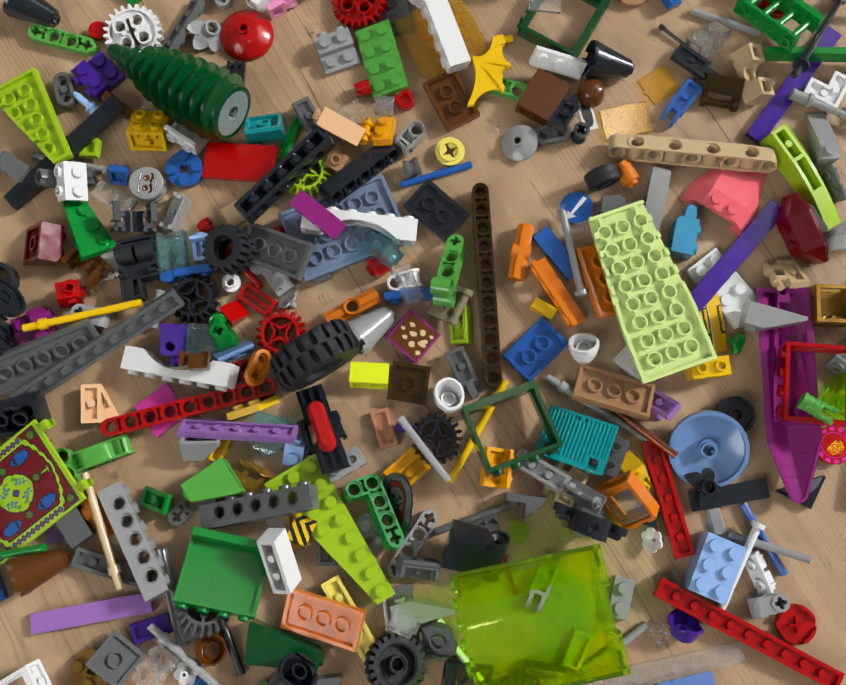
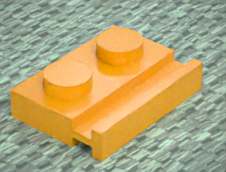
M411 447L383 473L387 476L390 473L398 472L404 475L410 485L413 486L432 468L424 459L420 460L421 455H415L414 452L416 450Z

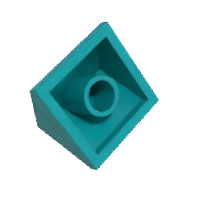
M282 112L247 117L244 125V135L248 143L260 144L282 141L285 137Z

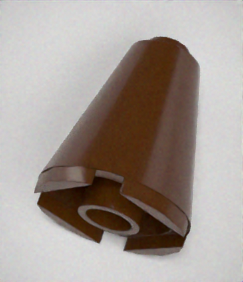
M60 548L8 559L7 566L11 565L12 567L8 574L17 593L22 592L20 597L28 595L66 569L68 562H70V557L67 551H63Z

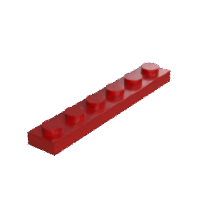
M651 441L640 443L656 499L660 506L659 508H661L660 512L674 559L695 555L666 454Z

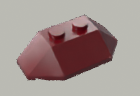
M798 192L782 197L776 225L790 255L812 265L829 261L828 242L812 208L804 199L800 198Z

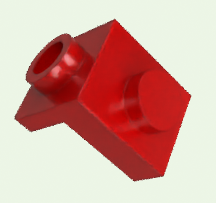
M383 251L371 260H366L367 266L365 268L371 277L375 276L377 280L396 268V265L386 251Z

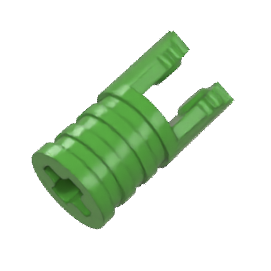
M807 392L803 393L796 405V408L806 411L830 426L833 420L820 414L823 408L833 414H838L840 411L830 404L809 395Z

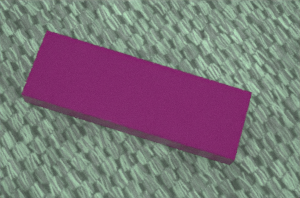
M302 189L289 203L293 209L334 241L347 227L344 222Z

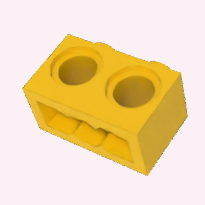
M729 355L717 356L718 358L685 369L686 382L731 375Z

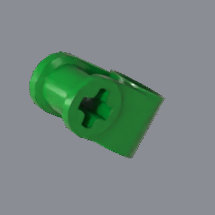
M221 313L212 314L209 318V334L213 338L217 349L221 352L239 345L237 335L226 317Z

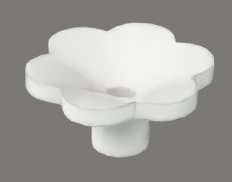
M649 527L646 531L642 532L641 538L644 549H648L650 553H656L658 549L662 548V535L659 531Z
M183 661L179 662L177 670L174 672V678L178 680L180 685H193L197 674Z

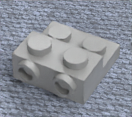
M339 26L333 30L334 32L328 34L321 32L317 34L316 38H313L327 77L361 66L348 27Z

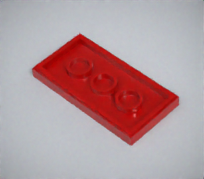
M207 142L202 178L257 183L278 163L280 148L270 145Z

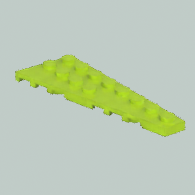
M316 454L264 484L267 489L272 488V491L279 490L278 487L282 485L295 487L298 482L309 481V484L317 485L320 509L300 513L317 521L311 535L377 605L395 595V591L335 486L327 475L323 476ZM295 494L293 497L294 503L298 499L297 494Z

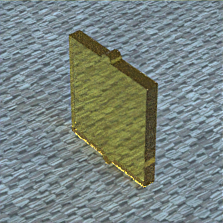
M664 65L637 81L644 91L643 94L649 98L653 105H656L680 89V86L673 78L674 75H671Z

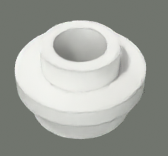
M227 274L222 279V287L227 292H236L241 286V280L237 275ZM234 280V284L228 285V281Z

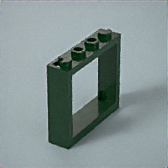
M535 0L533 3H529L525 11L527 14L524 18H520L517 25V36L534 45L578 58L606 12L610 0H582L597 9L572 50L529 28L544 0Z
M535 380L464 405L460 409L486 476L493 475L494 478L504 474L503 470L511 468V470L522 467V463L528 460L530 463L536 462L541 459V455L546 453L548 456L554 455L559 452L558 449L563 445ZM529 394L550 445L491 467L470 415Z

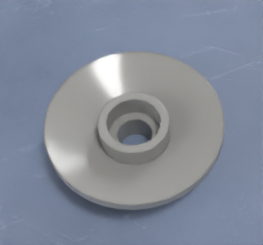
M516 125L508 129L502 138L501 146L503 153L513 161H524L530 158L538 146V138L535 131L526 125ZM520 138L521 142L516 144V139Z

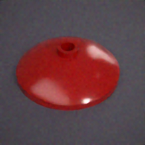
M240 10L225 19L221 26L219 37L224 51L229 56L239 61H253L261 58L269 51L273 44L274 31L270 21L260 12Z

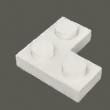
M835 71L828 84L811 77L803 92L807 94L813 93L815 99L838 108L846 92V75Z

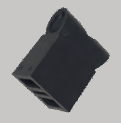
M453 519L441 568L476 576L480 574L483 578L494 581L498 578L502 566L501 559L506 554L510 536L504 531L496 530L490 532L487 528Z

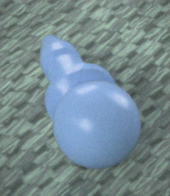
M76 91L73 92L76 100L86 107L85 111L89 112V115L99 107V105H95L94 101L90 103L82 94Z

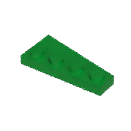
M87 201L61 202L81 262L113 251L116 243Z

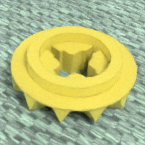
M453 137L442 139L438 142L435 149L437 160L442 165H458L463 160L465 154L464 145L460 140ZM447 148L450 150H455L453 152V157L450 154L445 155L447 153Z

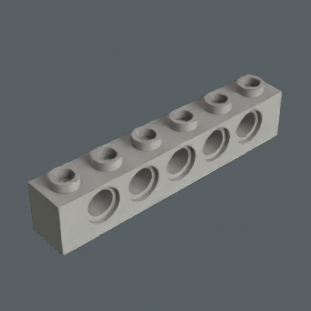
M118 481L96 492L145 602H152L172 591L171 585L173 581L168 573L165 574L163 566H165L164 561L160 555L157 556L154 550L156 544L153 538L147 535L146 530H148V526L144 519L141 520L138 515L140 509L137 503L131 500L130 495H132V491L128 484L125 485ZM120 500H124V506L118 510L117 503ZM131 517L132 524L129 527H125V520ZM139 535L140 542L137 545H133V538ZM144 553H148V561L142 564L141 556ZM152 571H156V580L150 582L149 574Z

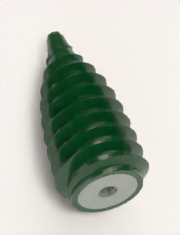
M117 43L109 45V55L120 64L122 69L126 70L127 76L133 81L135 88L142 93L143 97L147 101L152 102L156 109L163 111L167 117L174 119L176 123L184 126L187 130L195 132L200 138L220 142L233 137L243 126L249 113L251 97L248 89L244 87L242 77L239 74L230 73L226 68H219L213 62H207L201 57L195 58L191 53H182L178 49L169 50L164 46L157 47L156 49L153 46H146L143 49L140 46L131 48Z

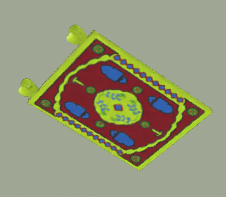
M52 418L49 420L44 419L40 423L36 419L32 420L0 447V551L26 547L87 498L83 491L94 485L91 477L82 479L77 484L46 436L45 432L56 425ZM10 558L0 559V566Z

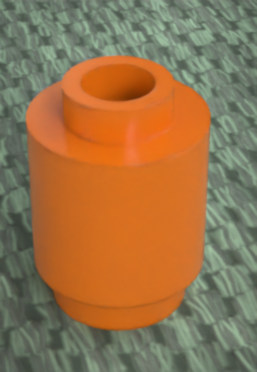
M622 160L616 164L621 177L619 181L624 188L628 187L630 189L638 184L640 176L630 162Z

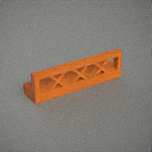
M543 257L538 261H532L528 269L552 305L558 309L557 313L567 328L571 330L586 320L585 316L547 259Z

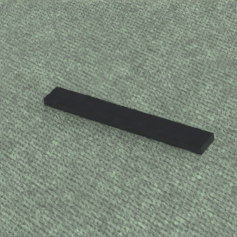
M113 95L66 137L74 158L126 110ZM46 156L26 175L21 183L18 182L3 197L18 211L44 187L38 186L35 183L36 170L38 168L54 170L56 165Z

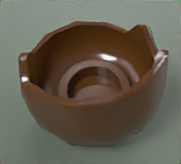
M586 78L579 83L577 94L580 95V104L590 108L597 107L602 103L605 96V87L599 79Z
M212 634L210 638L207 635L203 636L195 647L196 658L205 666H215L221 663L227 652L226 642L218 634Z

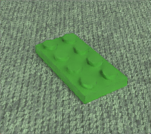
M389 19L355 31L375 101L409 89Z

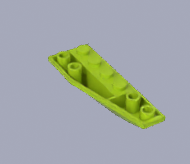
M784 124L759 143L762 147L775 149L777 168L793 190L799 193L800 198L816 208L819 216L826 223L828 231L839 224L838 214L824 182L816 170L809 153L790 127Z

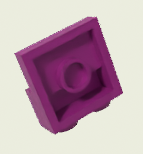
M43 305L26 311L23 316L10 320L18 346L59 330L57 326H50L49 329L45 330L36 329L27 332L22 330V324L36 322L37 319L45 317L47 319L54 318L55 315L52 309Z

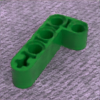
M368 474L348 482L342 490L343 499L349 503L364 499L384 549L391 552L402 546L404 535L379 476ZM366 482H372L374 489L369 488ZM348 488L355 489L357 495H351ZM374 500H379L382 507H377L374 504ZM382 518L388 519L389 526H385L382 523ZM390 539H395L396 543L391 542Z

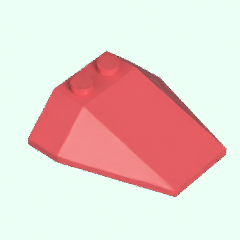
M710 168L689 185L681 199L688 204H693L697 207L702 204L730 222L731 224L728 229L740 236L756 217L766 173Z

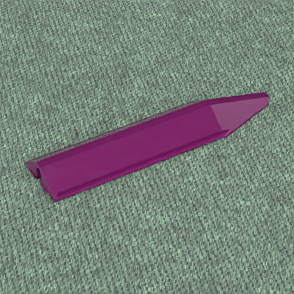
M774 287L756 288L757 303L808 317L806 322L799 325L759 331L766 441L789 498L795 503H802L809 496L823 442L821 425L778 422L779 416H776V406L779 405L777 386L780 385V377L777 376L778 366H781L778 350L786 341L814 343L810 287L797 289L787 287L782 291H778ZM791 351L788 415L815 418L806 411L796 408L804 392L818 398L815 353Z

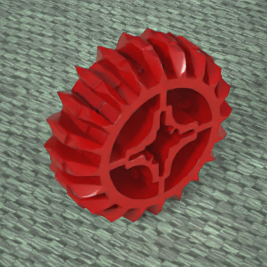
M277 309V314L271 310V317L265 314L263 317L266 321L259 320L258 323L262 328L256 327V331L261 333L255 335V338L260 340L257 342V345L263 346L261 349L269 351L271 356L279 350L272 346L282 342L287 344L291 341L290 333L294 327H296V338L302 333L307 332L306 329H302L306 324L304 322L300 323L302 318L300 316L296 317L294 311L289 315L288 309H285L283 314L281 309ZM280 320L290 321L289 324L286 323L283 326H278L275 322ZM271 327L273 329V335L270 337V341L268 342L267 332L268 329ZM276 328L285 334L287 341L278 335L279 332Z

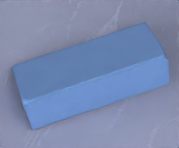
M249 340L239 342V345L214 353L213 358L215 361L230 363L252 353L254 344Z

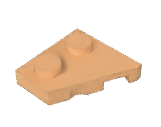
M81 384V424L102 423L107 418L119 415L102 384Z

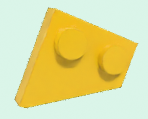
M275 395L263 400L259 398L248 402L249 405L244 406V403L233 406V411L226 413L228 421L268 408L278 403L279 399Z

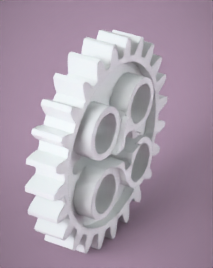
M129 3L127 9L121 5L120 12L114 9L115 16L109 14L111 21L105 20L108 27L103 28L107 33L103 37L107 40L105 44L108 47L110 44L115 43L123 46L132 43L131 48L138 46L127 20L130 21L142 49L146 46H153L155 49L162 46L159 41L164 40L162 35H160L164 33L163 29L160 28L163 25L158 21L157 15H153L154 13L151 9L147 11L144 5L141 9L138 4H135L133 8ZM142 20L139 25H136L137 21ZM121 27H125L123 31L119 32ZM149 36L148 40L143 42V38Z

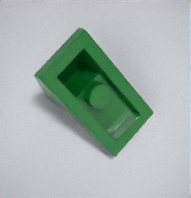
M145 486L139 505L166 515L171 511L176 494Z

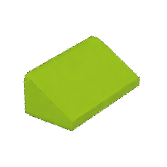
M465 305L458 319V325L453 326L450 324V345L473 344L472 307ZM456 306L452 308L449 316H452Z

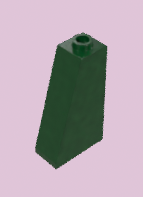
M254 619L249 622L244 664L277 668L281 659L286 654L302 652L313 660L315 664L314 669L317 672L319 667L323 666L325 654L321 653L322 647L261 620Z

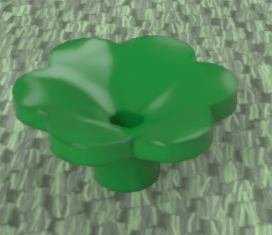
M744 332L737 333L735 338L729 337L727 339V344L732 345V354L734 355L739 354L745 344Z

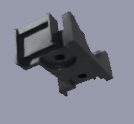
M120 201L108 203L112 204L113 220L110 222H115V227L110 228L111 232H157V228H152L151 223L159 222L157 221L158 203L150 202L146 204V210L143 211L120 210Z

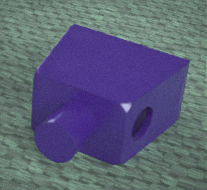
M160 324V354L168 355V367H179L180 350L188 353L190 325Z

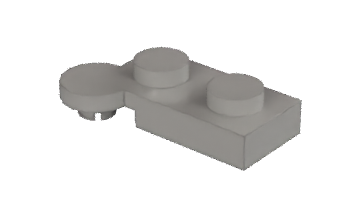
M252 263L250 267L251 272L255 275L263 274L279 298L295 288L288 276Z

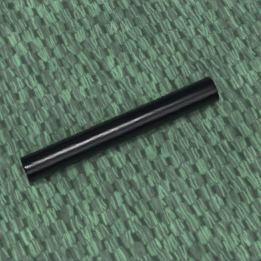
M225 622L226 626L221 631L239 677L246 672L228 623Z

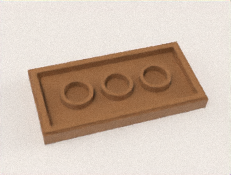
M580 364L571 399L648 421L656 385L652 383L642 385L638 379Z

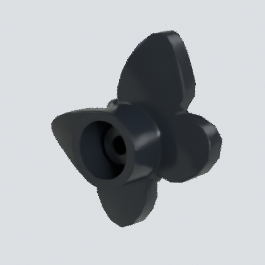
M705 468L701 471V474L699 472H691L684 475L686 481L696 487L699 492L698 504L700 509H705L711 505L713 498L719 499L723 496L724 491L714 481L715 473L712 469Z

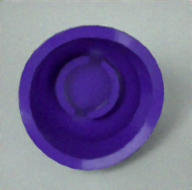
M680 609L673 610L668 616L669 631L681 643L691 644L704 632L697 618Z

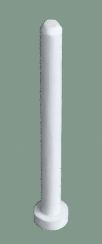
M752 520L750 523L753 527L744 545L746 551L727 605L760 530H765L766 527L755 520ZM719 603L718 607L726 610L727 605Z

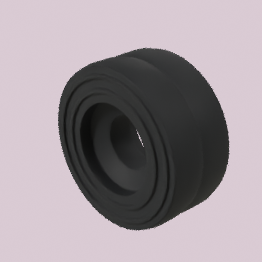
M615 163L596 167L584 176L590 192L608 188L621 178Z

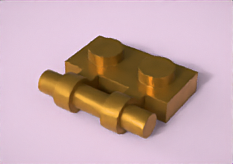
M241 457L238 464L243 466L244 469L242 472L235 469V474L245 488L246 493L254 492V495L260 494V490L267 489L264 485L266 478L271 480L276 477V474L270 472V469L267 467L262 468L254 464L255 461L251 459L246 460ZM251 471L260 475L258 480L248 476Z

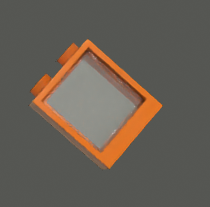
M632 470L598 485L597 491L607 496L603 507L618 526L625 529H635L640 524L650 523L657 518L659 504Z

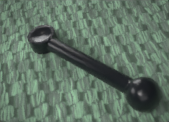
M660 24L658 26V28L661 31H664L678 43H684L685 45L690 47L689 43L683 42L676 35H674L672 32L666 29V27L663 24Z

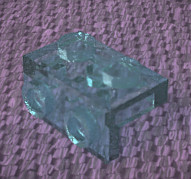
M179 230L169 234L156 233L159 269L166 271L189 267L186 231Z

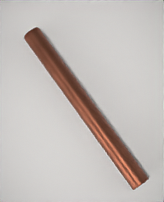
M611 411L673 459L679 454V452L632 417Z

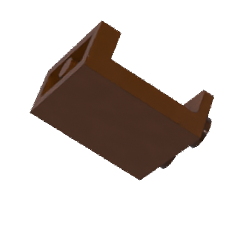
M538 68L518 100L515 111L541 126L548 125L549 119L567 95L571 85L564 79H558L553 76L549 71Z

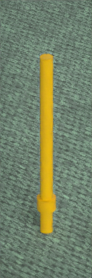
M137 299L50 319L45 317L37 319L36 322L22 324L23 332L36 329L45 330L49 329L50 326L141 307L143 303L142 299Z
M502 378L496 391H493L491 395L505 391L509 381ZM496 406L484 411L475 427L478 436H480ZM471 437L449 474L451 477L449 482L452 484L455 482L474 447Z

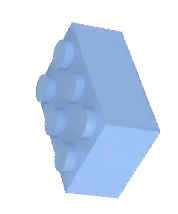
M701 531L694 548L695 555H692L681 587L727 605L746 547L713 533Z

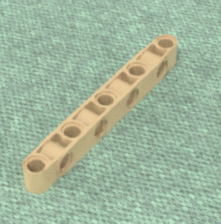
M616 133L608 138V155L614 159L742 172L770 173L777 169L776 151L770 147Z

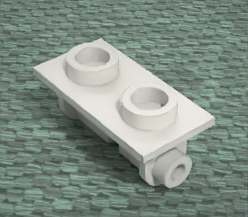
M755 550L749 555L745 567L758 594L773 593V590L776 589V583L770 571L763 570L767 567L763 554L759 553V550Z

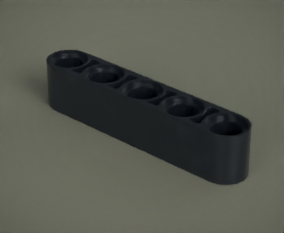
M393 144L372 146L323 182L319 187V194L331 205H337L395 162L400 155V150Z

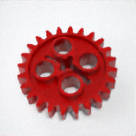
M387 0L331 1L334 6L332 10L336 18L342 25L345 24L348 28L351 26L353 30H356L357 26L360 29H363L364 25L369 27L371 22L376 24V18L382 19L380 13L386 14L383 7L389 6Z

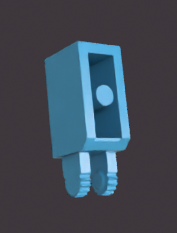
M693 204L688 205L683 210L682 215L672 223L667 245L670 252L669 256L688 260L696 254L698 249L696 239L701 232L700 220L696 219L697 206Z

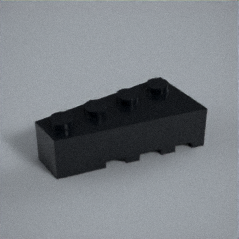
M43 389L0 401V437H13L32 420L36 419L40 423L44 419L49 420L52 418Z

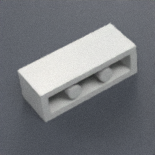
M268 528L256 543L273 594H291L302 578L286 528Z

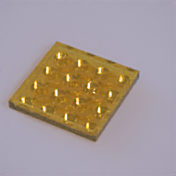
M448 0L470 56L471 62L469 65L473 64L472 57L484 55L490 49V46L464 1ZM421 9L395 21L394 26L398 30L400 37L425 81H429L445 73L446 69H443L441 66V56L435 50L433 35H430L428 32V22L426 18H423Z

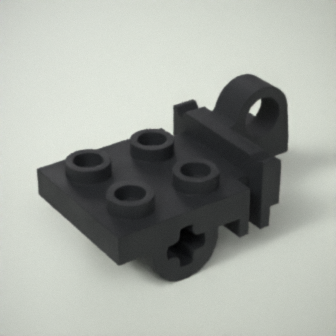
M149 233L116 240L113 254L119 267L117 272L120 274L118 278L120 279L122 300L142 299V302L147 301L148 295L144 283L160 280L155 235Z

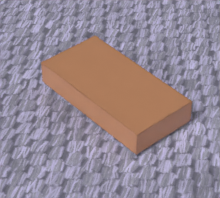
M388 407L369 412L380 450L398 445L399 442Z

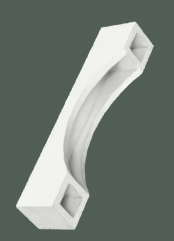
M337 207L326 208L347 226L369 227L383 233L396 245L415 247L418 219H414L412 216L395 217L394 214L390 213L378 215L373 211L361 213L355 209H347L345 211L339 210ZM302 216L300 228L303 234L320 236L325 234Z
M127 345L125 346L120 368L128 370L127 374L139 376V373L145 374L144 377L156 379L157 376L162 377L161 380L173 382L174 379H177L180 384L191 386L193 382L197 383V387L209 389L210 385L215 386V390L227 392V389L235 390L240 368L232 363L213 360L210 362V370L208 371L174 370L164 365L152 351Z

